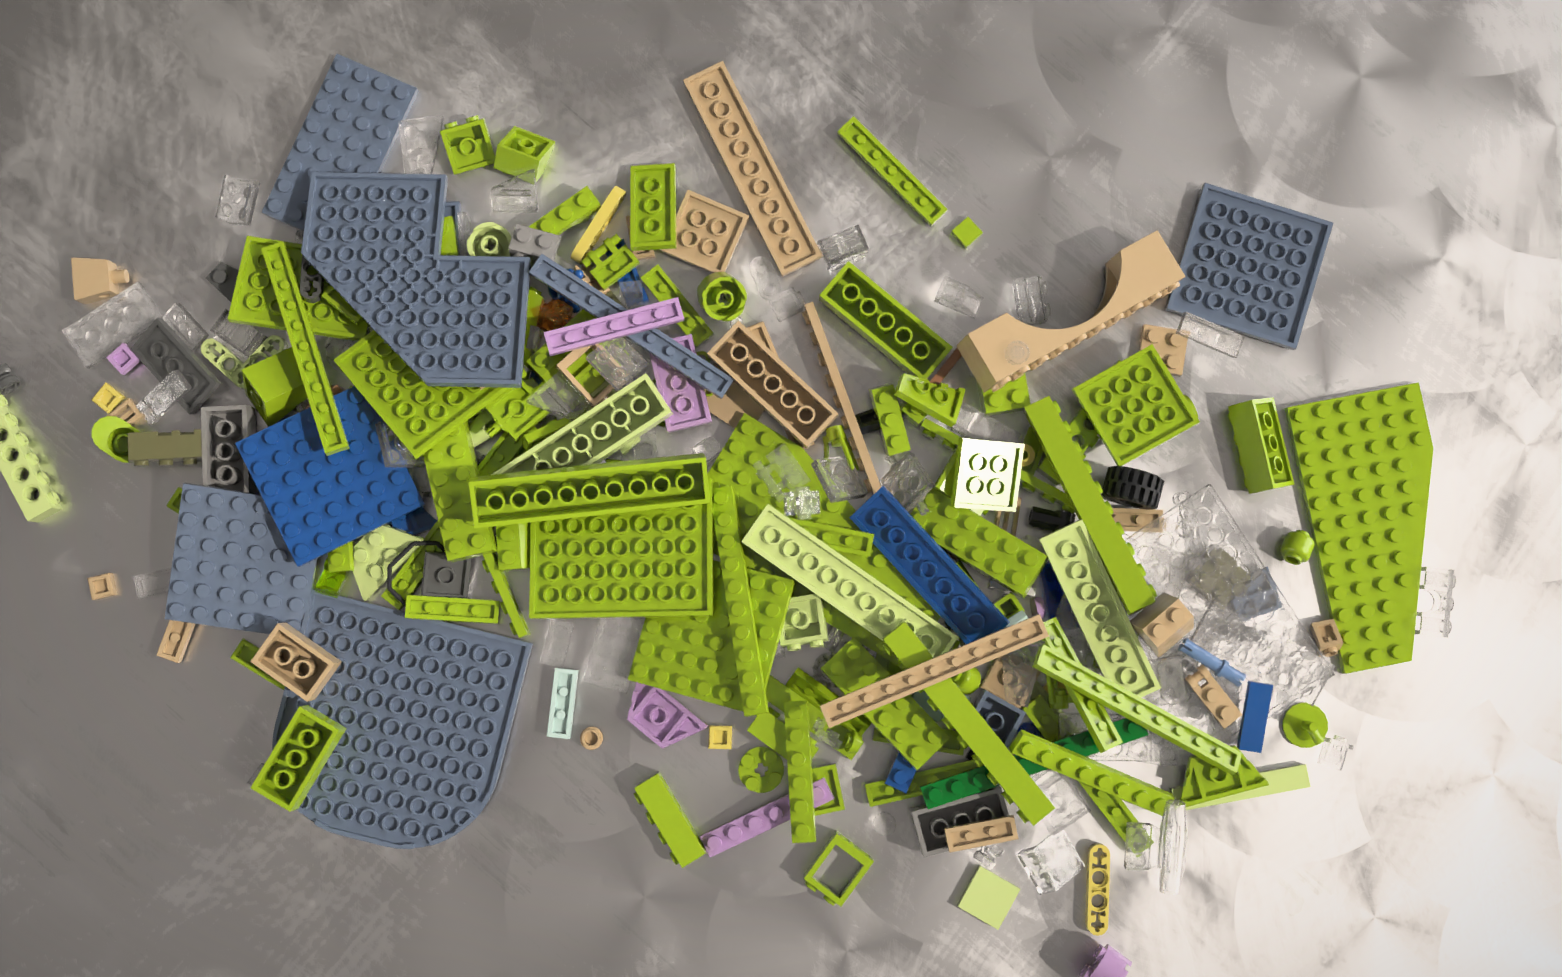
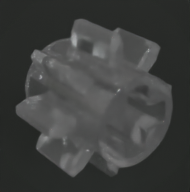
M830 625L827 629L829 641L823 642V647L834 653L836 648L840 650L845 645L846 640L842 639L845 633Z

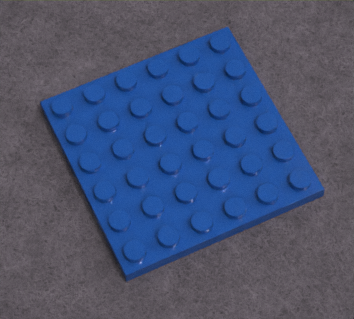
M355 386L333 396L350 449L329 456L325 454L311 407L235 443L297 567H301L426 505L382 418Z

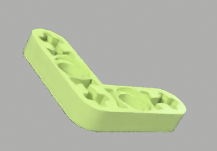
M277 335L269 336L243 363L221 342L210 338L202 343L201 353L236 386L245 389L244 382L242 383L241 370L255 364L258 357L262 356L265 359L270 357L263 353L265 350L270 352L269 354L275 355L287 349L288 345L285 339ZM274 341L279 343V350L273 349L272 343ZM209 346H215V350L222 355L218 357L216 354L211 353ZM228 358L234 360V367L231 370H225L223 366L224 361Z

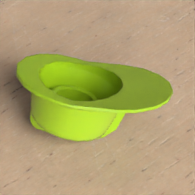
M106 416L94 423L91 437L99 449L120 462L130 463L128 461V433L140 431L121 418Z

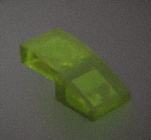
M327 557L324 562V571L315 586V591L338 598L349 571L329 573Z

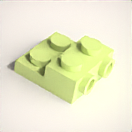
M817 594L792 597L780 635V646L787 648V651L801 650V645L810 644V648L824 646L823 642L829 640L822 598Z

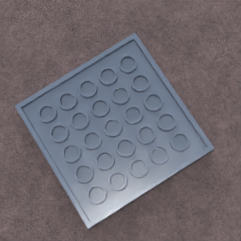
M1204 183L1179 262V266L1186 277L1179 281L1181 286L1170 293L1165 310L1295 350L1302 332L1333 222Z
M183 483L165 619L270 634L278 623L286 622L300 632L304 614L309 610L317 559L297 567L261 494Z

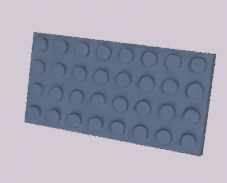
M336 54L262 213L304 232L311 172L381 173L419 90L407 83Z

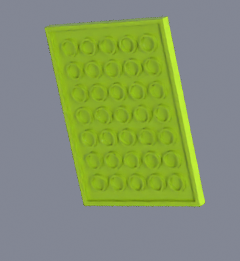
M708 478L710 503L531 522L529 619L713 616V479Z

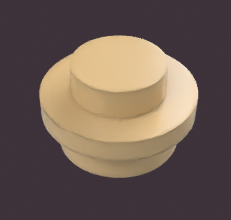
M587 727L580 735V742L586 749H597L603 742V734L596 727Z

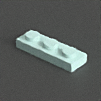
M555 668L547 737L571 739L579 670Z

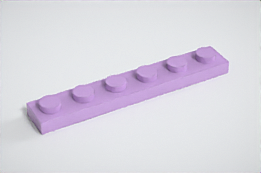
M677 297L543 333L549 354L553 356L684 321V316Z
M824 777L813 782L814 808L834 799ZM789 794L701 835L700 838L709 857L791 820Z

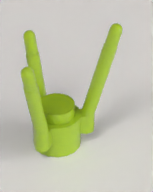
M835 425L825 430L826 436L822 437L824 443V470L828 471L829 444H831L832 447L841 446L850 469L854 470L855 468L856 471H859L856 458L847 441L843 426Z
M1046 675L1050 708L1068 709L1069 703L1074 702L1067 693V689L1058 688L1057 680L1051 679L1050 676Z

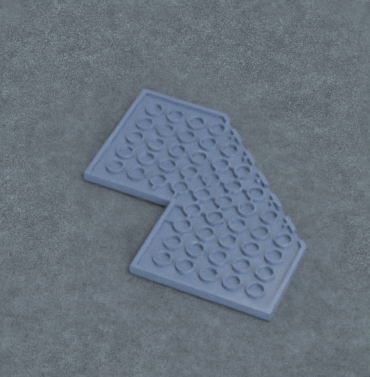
M311 172L301 250L303 257L427 386L521 388L530 280L529 271L531 267L530 257L442 256L441 245L448 178L445 174Z

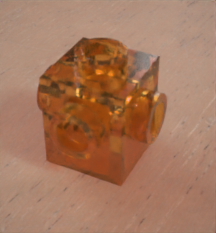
M552 299L548 304L544 303L539 311L537 328L547 332L564 327L573 319L571 317L573 307L559 299Z

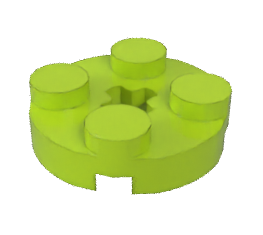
M766 746L751 748L740 761L738 768L739 777L750 791L757 793L772 791L781 783L783 778V760L778 753ZM759 763H762L764 767H768V771H765L764 776H760L759 773L755 772Z

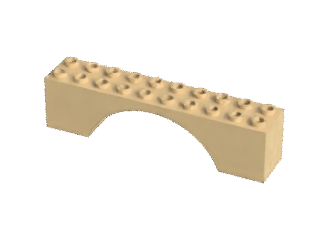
M1158 230L1120 250L1105 264L1106 285L1098 309L1088 321L1070 328L1043 329L1025 324L1005 313L968 333L956 346L983 392L990 389L992 392L997 391L1009 381H1015L1027 371L1038 368L1045 361L1056 358L1063 351L1074 348L1081 341L1092 338L1104 328L1105 330L1110 328L1122 318L1126 319L1134 314L1135 311L1149 306L1153 301L1167 296L1181 286L1179 281L1186 276Z

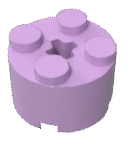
M1099 944L1092 954L1095 959L1091 965L1085 964L1079 975L1081 977H1126L1128 971L1125 970L1127 964L1131 967L1132 961L1110 945L1106 944L1103 947Z

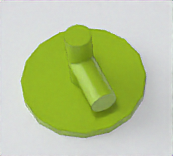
M1300 702L1292 705L1285 712L1282 719V729L1285 737L1291 744L1300 748H1311L1324 742L1328 732V720L1325 713L1318 706Z

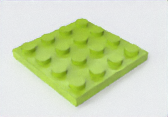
M1153 344L1072 389L1117 466H1123L1200 423Z

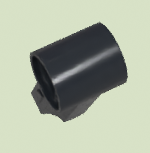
M1032 506L1028 525L1050 530L1052 533L1075 522L1076 514Z

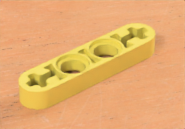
M618 186L612 189L571 254L572 260L580 265L583 264L581 260L588 256L587 253L594 248L625 199L626 191Z
M1101 843L1092 844L1087 852L1085 924L1088 931L1096 936L1103 935L1107 931L1109 916L1110 851ZM1098 848L1104 852V856H1100V864H1105L1104 868L1100 866L1092 867L1093 863L1097 865V857L1093 855V852H1097ZM1096 871H1102L1104 874V880L1099 884L1092 881V875ZM1097 894L1102 895L1103 904L1099 907H1094L1091 903L1092 897ZM1091 910L1103 912V914L1098 913V920L1102 923V926H1098V930H1095L1091 923L1096 921V915L1091 913Z

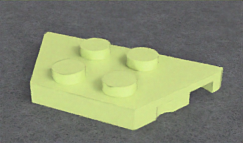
M387 524L367 533L353 547V574L362 599L364 601L369 600L387 581V567L389 563L411 542L425 541L426 539L421 536L417 537L408 534L399 528L394 529ZM414 546L392 567V574L419 546Z

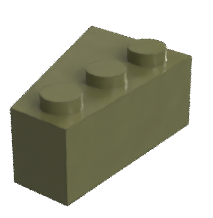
M194 429V432L173 430L172 432L158 433V431L128 433V461L134 463V466H149V462H159V466H172L173 462H183V465H197V461H202L201 429Z

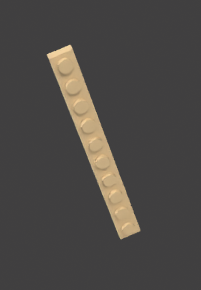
M807 303L804 305L805 311L802 312L805 324H810L813 332L809 334L813 345H818L820 353L817 356L821 367L826 366L828 372L825 375L829 388L832 386L836 395L832 397L836 408L841 407L844 415L840 417L844 429H849L851 437L848 438L852 451L856 450L859 458L856 459L859 471L865 472L867 479L863 481L866 490L874 495L881 488L880 482L814 303Z
M1037 614L820 705L828 727L831 728L1049 637L1040 614Z

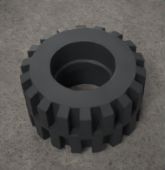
M1111 466L1107 469L1101 495L1110 501L1122 505L1153 510L1158 508L1165 481L1159 476L1143 470L1125 466Z

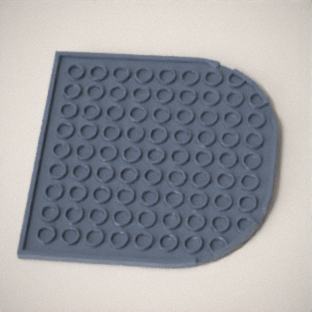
M312 589L309 610L304 614L300 633L342 662L315 700L307 702L285 687L275 722L272 751L299 706L309 705L347 729L297 811L301 814L303 813L316 826L328 832L396 849L432 846L455 836L479 816L496 788L533 643L445 621L405 619V611Z

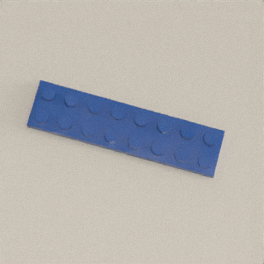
M884 486L849 517L861 531L874 533L873 544L965 644L1004 629L1010 623Z

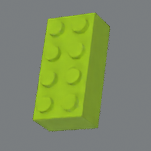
M309 705L299 706L250 788L289 812L299 809L347 728Z

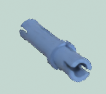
M1188 638L1183 639L1184 644L1180 643L1179 651L1214 671L1216 676L1224 677L1237 687L1242 684L1239 682L1240 680L1244 682L1246 674L1230 666L1229 662L1225 659L1217 658Z

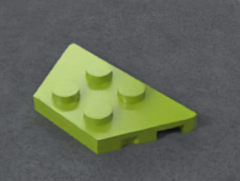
M1230 745L1234 749L1240 751L1235 745ZM1243 753L1238 771L1233 775L1192 755L1188 758L1180 806L1182 808L1268 786L1269 783L1256 770L1253 764L1246 759Z

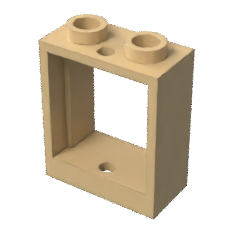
M600 344L573 350L555 367L592 408L609 398L607 394L613 389L616 392L626 384L624 379L628 376ZM590 348L617 376L595 398L567 370Z

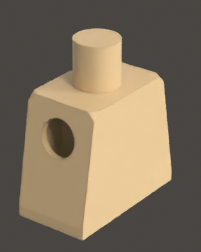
M71 258L74 300L82 304H89L117 296L119 294L118 284L129 282L128 271L126 269L117 270L116 264L109 260Z

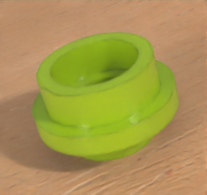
M852 730L850 734H846L843 746L847 753H857L862 744V735H859L855 730Z

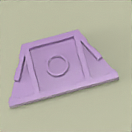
M636 682L627 720L660 748L664 749L708 727L707 724L665 690Z

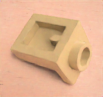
M1334 619L1311 623L1310 629L1317 645V657L1336 655L1341 649L1343 641Z

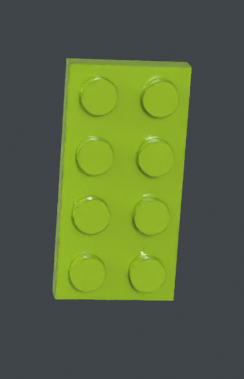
M675 163L630 166V248L632 251L676 249Z

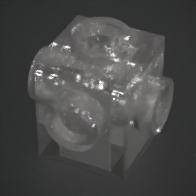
M796 487V491L783 493L785 516H797L798 520L811 519V515L820 514L819 491H810L809 487Z

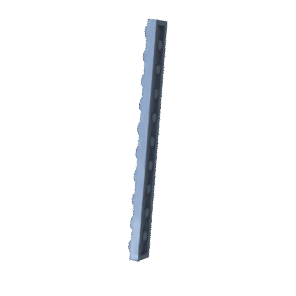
M544 254L540 255L529 271L531 276L596 318L628 310ZM657 328L625 336L720 399L723 398L734 381L733 378Z

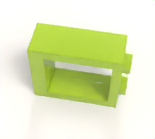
M835 831L804 873L803 877L806 880L804 884L814 892L818 889L825 894L823 898L831 905L835 906V904H838L841 907L874 860L838 831ZM835 845L862 864L840 896L813 877Z

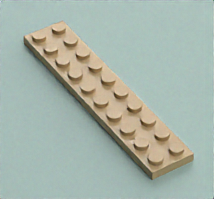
M721 61L684 79L683 83L781 276L784 277L822 258V254L724 62Z

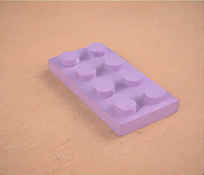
M692 334L672 338L696 354ZM649 353L657 389L673 412L672 416L665 419L667 432L670 433L712 423L705 389Z

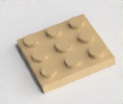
M687 190L676 215V249H661V252L710 273L726 272L748 222L749 215Z

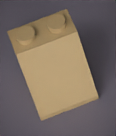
M1164 592L1155 599L1156 602L1153 605L1144 608L1130 620L1133 629L1158 658L1194 628V616L1178 598Z

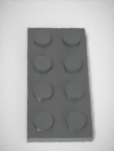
M156 318L130 349L189 415L195 414L221 384L217 377L163 318Z

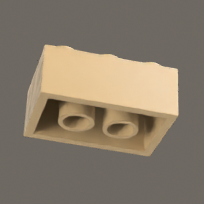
M284 622L278 623L250 662L309 702L317 698L342 661Z

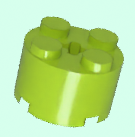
M726 272L712 273L706 276L697 287L699 305L711 318L720 321H731L743 312L745 302L747 301V293L744 286L732 275ZM724 293V299L720 300V294Z

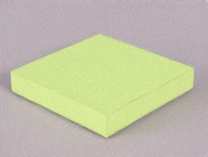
M979 865L957 906L999 930L1020 888Z

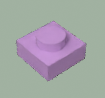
M122 343L106 357L122 375H126L140 362L126 343Z

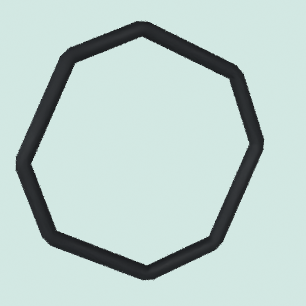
M411 542L389 563L387 567V589L405 607L406 600L392 588V567L414 546L436 545L445 552V548L440 542Z

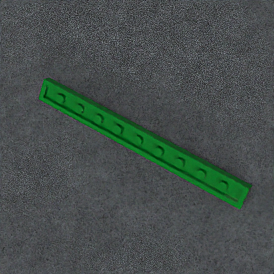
M1125 717L1112 721L1123 741L1121 744L1148 736L1146 728ZM1088 730L1052 741V743L1085 757L1100 752ZM1013 755L1029 776L1048 769L1025 758ZM983 765L982 767L978 766L922 785L920 789L926 807L929 810L1000 785L994 786L986 776L989 771Z

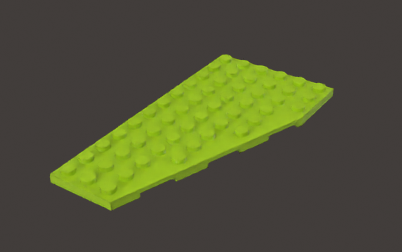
M1419 382L1284 408L1312 538L1315 544L1314 547L1330 619H1334L1343 641V645L1338 652L1342 674L1412 661L1434 450Z
M744 413L708 472V478L713 479V489L733 486L741 539H744L767 504L787 517L861 531L849 518L856 510L801 446ZM713 518V553L719 556ZM742 543L746 568L794 580L795 585L791 598L815 594ZM874 544L872 545L870 557L835 550L938 622L940 615ZM822 599L824 617L827 623L851 638L855 637L861 644L895 665L900 662L895 654L890 657L882 647L885 644L884 641Z

